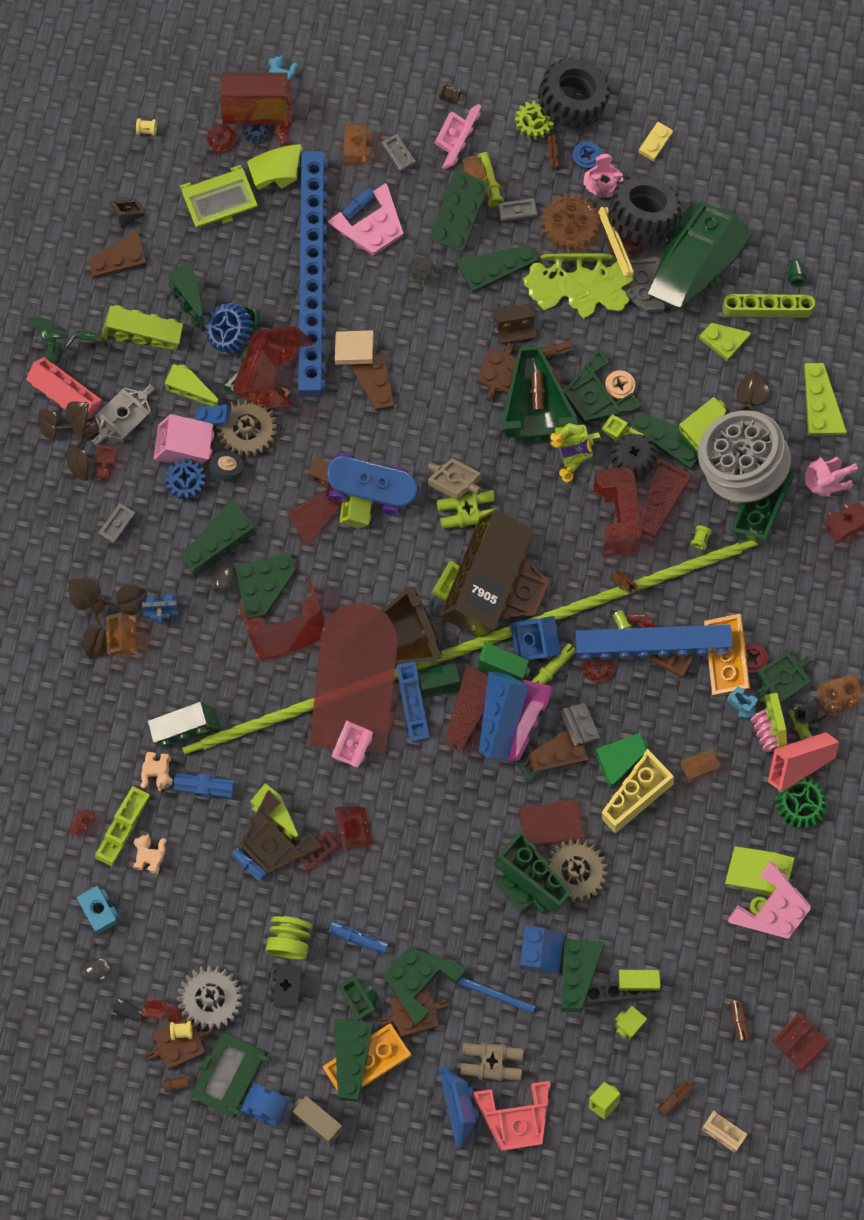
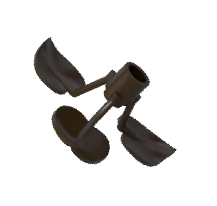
M758 371L747 375L737 388L738 400L742 403L748 402L739 411H754L751 403L759 405L768 396V387Z
M72 401L67 404L66 418L71 423L70 426H58V416L53 410L48 408L39 410V427L46 438L53 439L57 435V430L73 429L76 435L82 438L74 446V450H68L67 465L77 478L84 481L88 480V456L83 449L78 447L84 442L89 441L88 437L98 434L97 424L94 421L87 422L89 403Z
M83 578L68 580L71 604L79 610L91 609L98 625V629L89 627L83 635L82 643L85 654L90 659H94L106 653L112 646L113 636L108 629H102L97 615L105 609V605L119 606V612L123 616L134 615L142 609V602H146V589L132 584L122 586L116 593V601L118 603L102 600L99 597L101 589L96 582Z

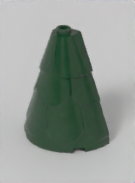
M527 345L520 347L512 372V382L501 421L502 432L506 438H515V442L539 444L551 442L553 440L550 436L556 433L555 428L564 427L568 423L578 424L576 414L565 397L563 389L554 376L553 369L539 346ZM532 372H543L545 410L533 411V397L530 394L532 389Z

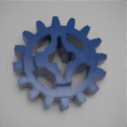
M182 459L181 464L175 461V467L169 466L170 472H165L167 478L164 481L167 484V490L171 491L173 497L178 494L179 500H181L182 496L189 500L190 495L196 498V492L202 493L200 487H205V482L203 481L206 480V476L203 475V468L199 469V463L193 465L191 459L188 463H185V460ZM184 474H186L187 478L186 485L183 482L185 478Z

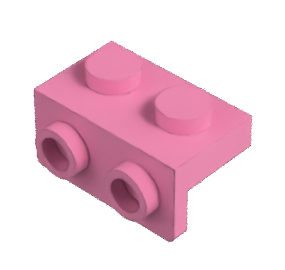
M346 720L331 757L358 768L365 758L364 753L367 746L372 742L373 732Z

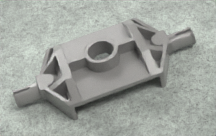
M149 384L143 392L141 390L136 391L123 388L95 415L99 434L92 440V443L98 446L104 439L123 443V439L146 416L152 415L147 398L155 391L154 387ZM125 409L128 413L126 416L120 417L117 415L118 411Z

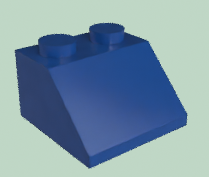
M554 616L510 623L515 654L529 660L561 654Z
M525 926L519 969L559 974L564 934L546 928Z

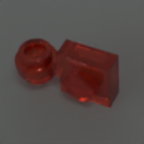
M98 444L95 463L102 465V467L97 469V478H100V481L109 479L110 468H107V466H115L116 446Z
M147 998L142 1016L162 1020L163 1015H165L169 1022L175 1023L181 1019L182 1011L177 1006L166 1007V1001Z

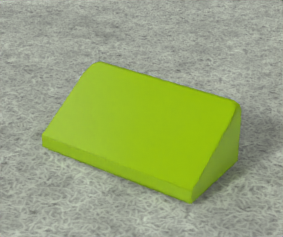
M619 970V990L659 991V970Z

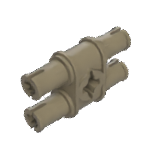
M486 1042L481 1044L463 1043L462 1055L480 1056L482 1063L480 1065L461 1063L460 1075L476 1076L480 1080H498V1082L503 1079L521 1081L522 1069L504 1067L502 1061L504 1059L523 1060V1048L506 1047L503 1043L501 1045L487 1044ZM493 1054L494 1060L498 1061V1063H494L491 1070L490 1063L486 1062V1060H490Z

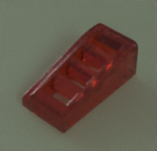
M325 831L317 838L326 850L324 853L320 848L315 850L319 855L318 858H316L313 852L308 853L313 860L312 863L308 861L305 855L298 858L308 871L341 847L330 831ZM326 838L332 845L330 848L324 841Z

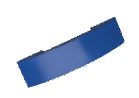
M416 662L398 664L396 668L410 741L430 738Z

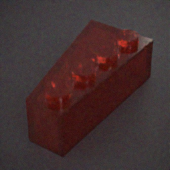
M469 665L466 666L445 737V745L461 754L483 719L488 682L487 675Z

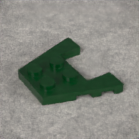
M601 349L595 353L584 369L564 390L565 397L584 423L611 417L612 414L615 416L641 409V404L633 393L615 402L597 378L595 373L609 365V360Z
M408 947L383 974V978L396 998L398 997L406 1013L412 1018L414 1025L418 1026L427 1017L429 1011L414 999L438 973L443 974L454 984H457L467 973V968Z

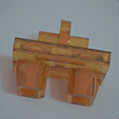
M713 748L680 761L688 780L720 767Z

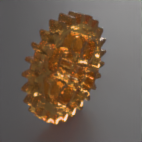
M564 193V198L557 195V201L551 199L550 204L546 203V210H542L543 216H541L540 222H543L541 223V229H544L543 235H548L547 241L553 239V246L559 243V249H562L565 245L568 251L570 246H573L574 250H576L577 245L584 248V242L589 245L590 239H595V233H598V227H600V221H598L600 214H596L597 208H592L593 202L587 203V197L581 200V194L575 198L574 193L570 197ZM568 208H574L575 211L571 212V211H568L567 209H568ZM560 219L561 222H555L553 220ZM580 221H586L587 224H584V225H583V224H580L579 222H580ZM570 231L573 235H567L565 232Z

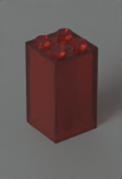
M222 72L220 93L222 125H288V117H292V107L289 106L292 105V94L289 92L292 90V82L288 80V72Z

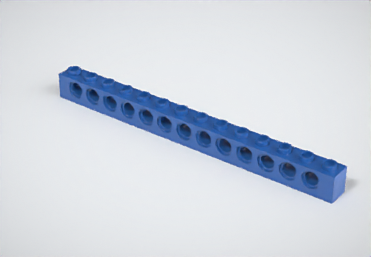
M302 151L299 397H322V390H325V379H322V373H325V362H322V356H326V345L322 344V338H326V327H322V321H326V310H323V304H326V293H323V287H326V276H323V270L327 269V261L323 259V253H327V242H323V236H327V225H323L324 219H327V208H324V203H327V191H324V186H327V175H324V169H328V159L324 158V151ZM316 170L318 173L312 174L311 171ZM312 187L318 188L317 190H311ZM318 204L317 207H311L310 205ZM313 220L318 221L316 224H311L310 222ZM312 237L318 238L316 241L310 240ZM311 254H317V255H318V256L315 257V258L309 257ZM311 271L318 272L315 275L309 274ZM311 288H316V289H318V290L315 291V292H310V291H309V289H311ZM310 305H316V306H317V308H315V309H310V308H308V307H309ZM310 322L317 323L315 326H309L308 324ZM311 339L317 340V342L314 344H311L308 341ZM311 356H314V357L317 358V359L314 360V361H309V360H308V358L311 357ZM309 374L317 375L315 378L307 377Z

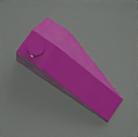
M527 680L520 681L529 687L509 758L506 761L520 760L530 740L528 734L539 722L536 718L541 710L545 711L553 690L552 686Z

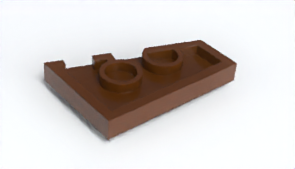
M137 230L88 259L93 279L147 265Z
M384 354L373 356V363L348 364L363 387L375 411L394 408Z
M565 730L528 755L534 773L579 764L589 760L584 744L574 746L568 730Z

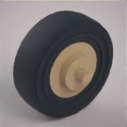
M221 451L212 456L209 468L211 474L216 479L231 482L241 477L244 463L239 455L230 451Z

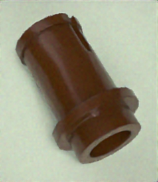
M187 1075L174 1079L166 1078L167 1080L163 1081L165 1093L169 1092L171 1094V1091L189 1088Z

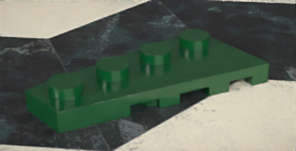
M530 245L456 260V265L472 293L532 266L534 263H538V259Z
M565 940L561 1012L582 1013L590 984L593 981L601 952L605 946V941Z

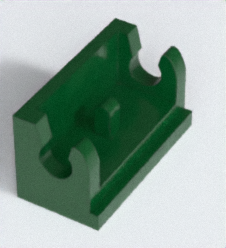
M455 663L418 671L423 698L461 690Z

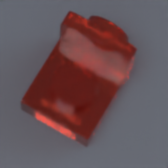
M78 809L69 829L70 835L78 838L80 833L83 834L87 825L86 820L97 824L98 819L95 813L84 809V811Z

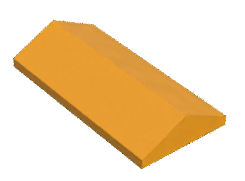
M741 614L704 621V625L731 624V652H728L726 655L708 654L713 696L729 695L737 686L744 691L750 689Z
M391 1023L372 1035L362 1087L412 1056ZM335 1058L322 1067L338 1091Z

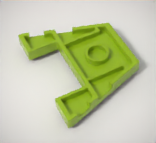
M778 694L764 695L767 719H771V736L776 738L777 748L786 746V726Z

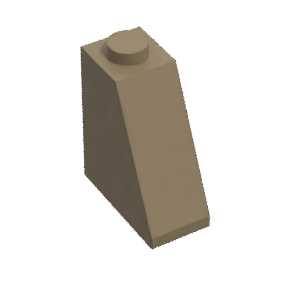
M307 1096L304 1099L299 1098L293 1105V1108H295L293 1114L329 1146L343 1131L340 1123Z

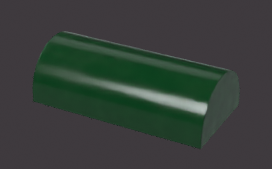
M788 472L783 483L770 495L760 500L742 502L731 532L745 542L750 540L760 546L766 545L793 481L794 474Z

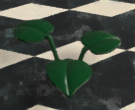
M40 317L27 318L29 324L37 327L44 342L49 340L45 358L54 364H59L61 355L66 354V350L76 338L107 346L106 341L96 333L77 330L76 334L62 348V344L56 342V339H66L67 334L58 330V325L55 322Z

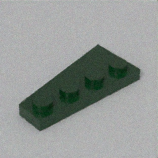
M639 412L629 425L632 429L644 434V437L651 440L655 447L687 469L691 470L698 461V451L679 431V426Z
M334 1019L339 1100L360 1101L374 1028L373 1023Z

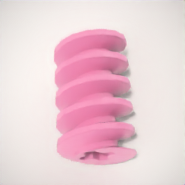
M762 710L751 718V722L755 724L754 730L758 731L757 737L761 738L759 740L760 744L764 745L762 747L763 752H772L777 748L776 738L771 736V719H767L766 711Z

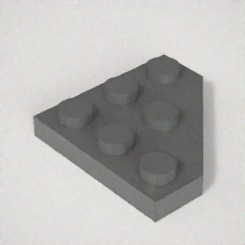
M659 258L630 260L634 270L633 281L623 286L622 290L626 292L629 300L645 313L664 312V302L648 296L659 265ZM604 261L603 265L610 267L617 261Z

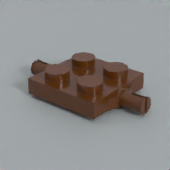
M507 343L504 352L492 348L488 351L476 383L484 385L489 389L486 400L490 398V402H493L496 392L508 395L512 382V372L517 359L511 355L515 347L514 344Z
M425 988L414 999L429 1011L427 1017L418 1026L414 1025L412 1018L406 1013L398 997L389 999L392 1007V1016L380 1019L383 1027L394 1023L398 1028L400 1038L439 1027L436 1017L437 1010L448 1008L446 999L434 1003L428 988Z
M187 1018L182 1019L176 1022L175 1024L187 1023ZM191 1021L192 1039L186 1037L171 1040L170 1025L153 1032L157 1042V1049L146 1053L148 1060L151 1061L161 1057L165 1061L167 1069L171 1070L203 1056L205 1051L201 1038L212 1034V1031L209 1030V1027L198 1031Z

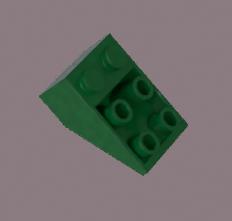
M185 263L168 274V285L171 289L169 292L175 300L178 299L181 302V309L185 314L189 313L193 325L204 331L205 324L197 276L188 264Z

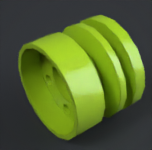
M272 917L271 924L274 926L270 927L269 931L277 935V937H269L267 939L265 951L268 954L282 958L306 959L308 944L301 940L310 939L311 935L307 932L312 930V924L295 917Z

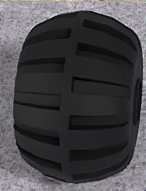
M630 433L620 437L613 444L610 452V462L615 472L623 478L638 480L646 477L654 469L657 462V451L652 441L644 437V435Z

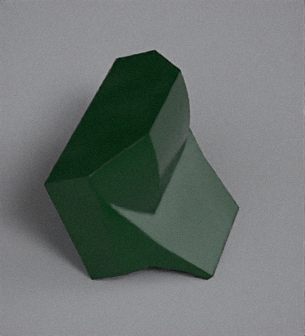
M354 975L337 985L358 1021L375 1011V1005L379 998L368 980L357 979Z

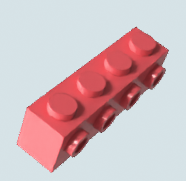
M45 357L33 363L26 378L33 387L41 390L48 398L53 399L65 410L69 402H88L87 420L94 417L102 399Z

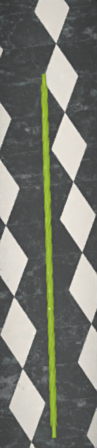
M750 540L740 544L736 543L707 555L683 562L677 566L658 571L650 576L636 579L633 582L638 585L637 591L648 588L667 579L689 573L694 569L711 565L721 559L741 554L743 550L758 544ZM615 587L530 619L554 616L555 620L563 619L577 614L584 609H590L607 603L612 599L629 595L626 590ZM511 626L464 642L456 647L442 650L443 657L439 660L416 662L417 671L438 665L445 660L465 655L473 650L481 649L484 642L492 645L500 640L509 639L512 637ZM397 668L349 684L344 688L327 692L316 698L308 699L286 709L267 714L259 719H254L231 729L207 736L199 742L183 747L184 754L186 755L202 748L204 750L211 748L219 743H224L247 733L271 726L276 722L285 721L304 712L326 706L331 702L339 701L361 691L383 685L388 681L397 680Z

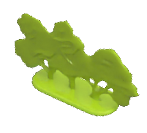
M610 254L541 255L540 258L544 261L555 262V264L547 269L541 263H534L530 267L529 275L523 278L524 285L529 288V296L537 301L543 310L555 306L563 296H567L569 298V305L574 309H578V313L584 319L594 312L598 302L607 309L622 310L629 301L622 287L633 281V274L630 278L624 277L618 261L610 267L603 265L602 262L610 261L614 258ZM562 262H577V270L573 273L565 272L561 268ZM582 262H597L594 270H589L582 266ZM555 269H558L557 275L553 279H550V273L552 271L555 272ZM601 269L605 270V275H602Z

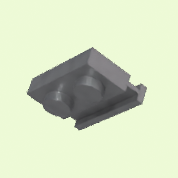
M585 703L560 710L574 746L597 741L600 738Z

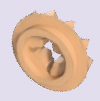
M626 371L612 372L606 379V390L617 400L624 398L628 394L633 393L635 380ZM617 379L621 384H626L623 386V391L619 387H615L617 386Z

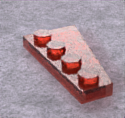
M660 458L658 459L656 471L654 472L652 484L638 524L639 531L652 538L656 537L691 480L692 474Z

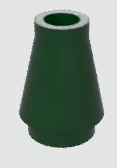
M792 258L789 260L788 282L794 287L801 286L805 283L806 275L800 264V259Z

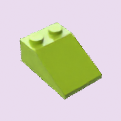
M735 846L725 885L770 897L776 886L761 878L762 871L771 860L789 881L794 858L774 852Z

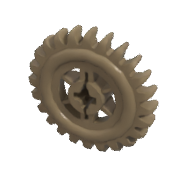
M245 398L244 404L238 399L237 406L231 402L232 409L229 424L216 427V430L221 432L217 434V437L223 438L220 443L222 445L227 444L225 446L226 450L232 448V453L238 451L239 456L245 453L246 457H249L251 452L256 456L257 451L264 452L263 447L270 448L268 442H274L272 437L277 436V432L273 430H276L278 425L274 424L277 418H271L274 412H268V405L262 408L263 402L260 401L256 405L254 399L249 404L247 398ZM260 423L261 430L257 429L255 425ZM234 426L239 428L235 433L233 429ZM241 434L243 437H246V440L240 439L237 436ZM255 436V438L248 440V437Z
M570 839L568 846L562 841V848L555 845L556 853L550 851L549 855L552 859L546 858L553 872L558 874L572 892L569 896L572 903L575 902L576 898L582 903L584 896L587 900H590V894L597 896L595 889L603 890L600 883L605 884L607 881L602 877L608 875V872L603 871V869L608 867V864H602L605 856L598 857L601 850L594 852L595 844L588 848V841L586 840L581 845L580 839H577L576 844ZM574 857L581 858L582 861L575 860ZM567 860L568 868H562V865ZM584 861L589 865L590 871L585 869ZM573 866H575L576 869L580 868L579 874H577L576 871L572 872ZM561 871L567 872L569 877L567 881L563 878ZM584 873L590 874L587 881H584ZM574 880L577 881L578 885L570 884L569 882Z

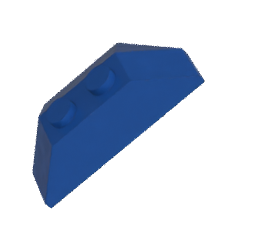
M439 1067L456 1150L461 1149L476 1125L475 1119L479 1118L477 1107H472L471 1099H474L473 1089L468 1087L467 1082L444 1067Z

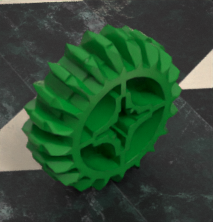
M805 777L782 792L777 790L776 792L779 796L775 797V801L778 802L775 805V809H781L778 812V816L785 815L783 822L789 819L791 821L789 826L791 827L794 822L797 823V828L799 829L802 823L805 828L809 827V822L814 826L816 825V820L821 821V815L826 814V810L823 808H827L828 803L823 801L827 800L828 797L827 795H821L825 789L821 788L818 790L819 782L815 785L812 784L813 778H810L807 782ZM796 788L804 789L800 794L789 793V791ZM809 792L815 797L817 805L809 799ZM803 795H805V797H804V799H803V800H804V803H803V805H801V807L798 809V806H799L798 802H799L800 799H802ZM786 799L794 806L793 813L789 810ZM803 810L814 812L808 816H799V813Z

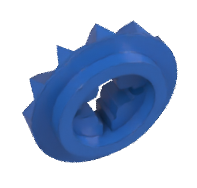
M590 141L579 143L573 150L574 162L579 167L586 168V170L597 165L596 157L602 155L600 147ZM584 151L587 154H591L590 160L587 157L582 158L584 157Z

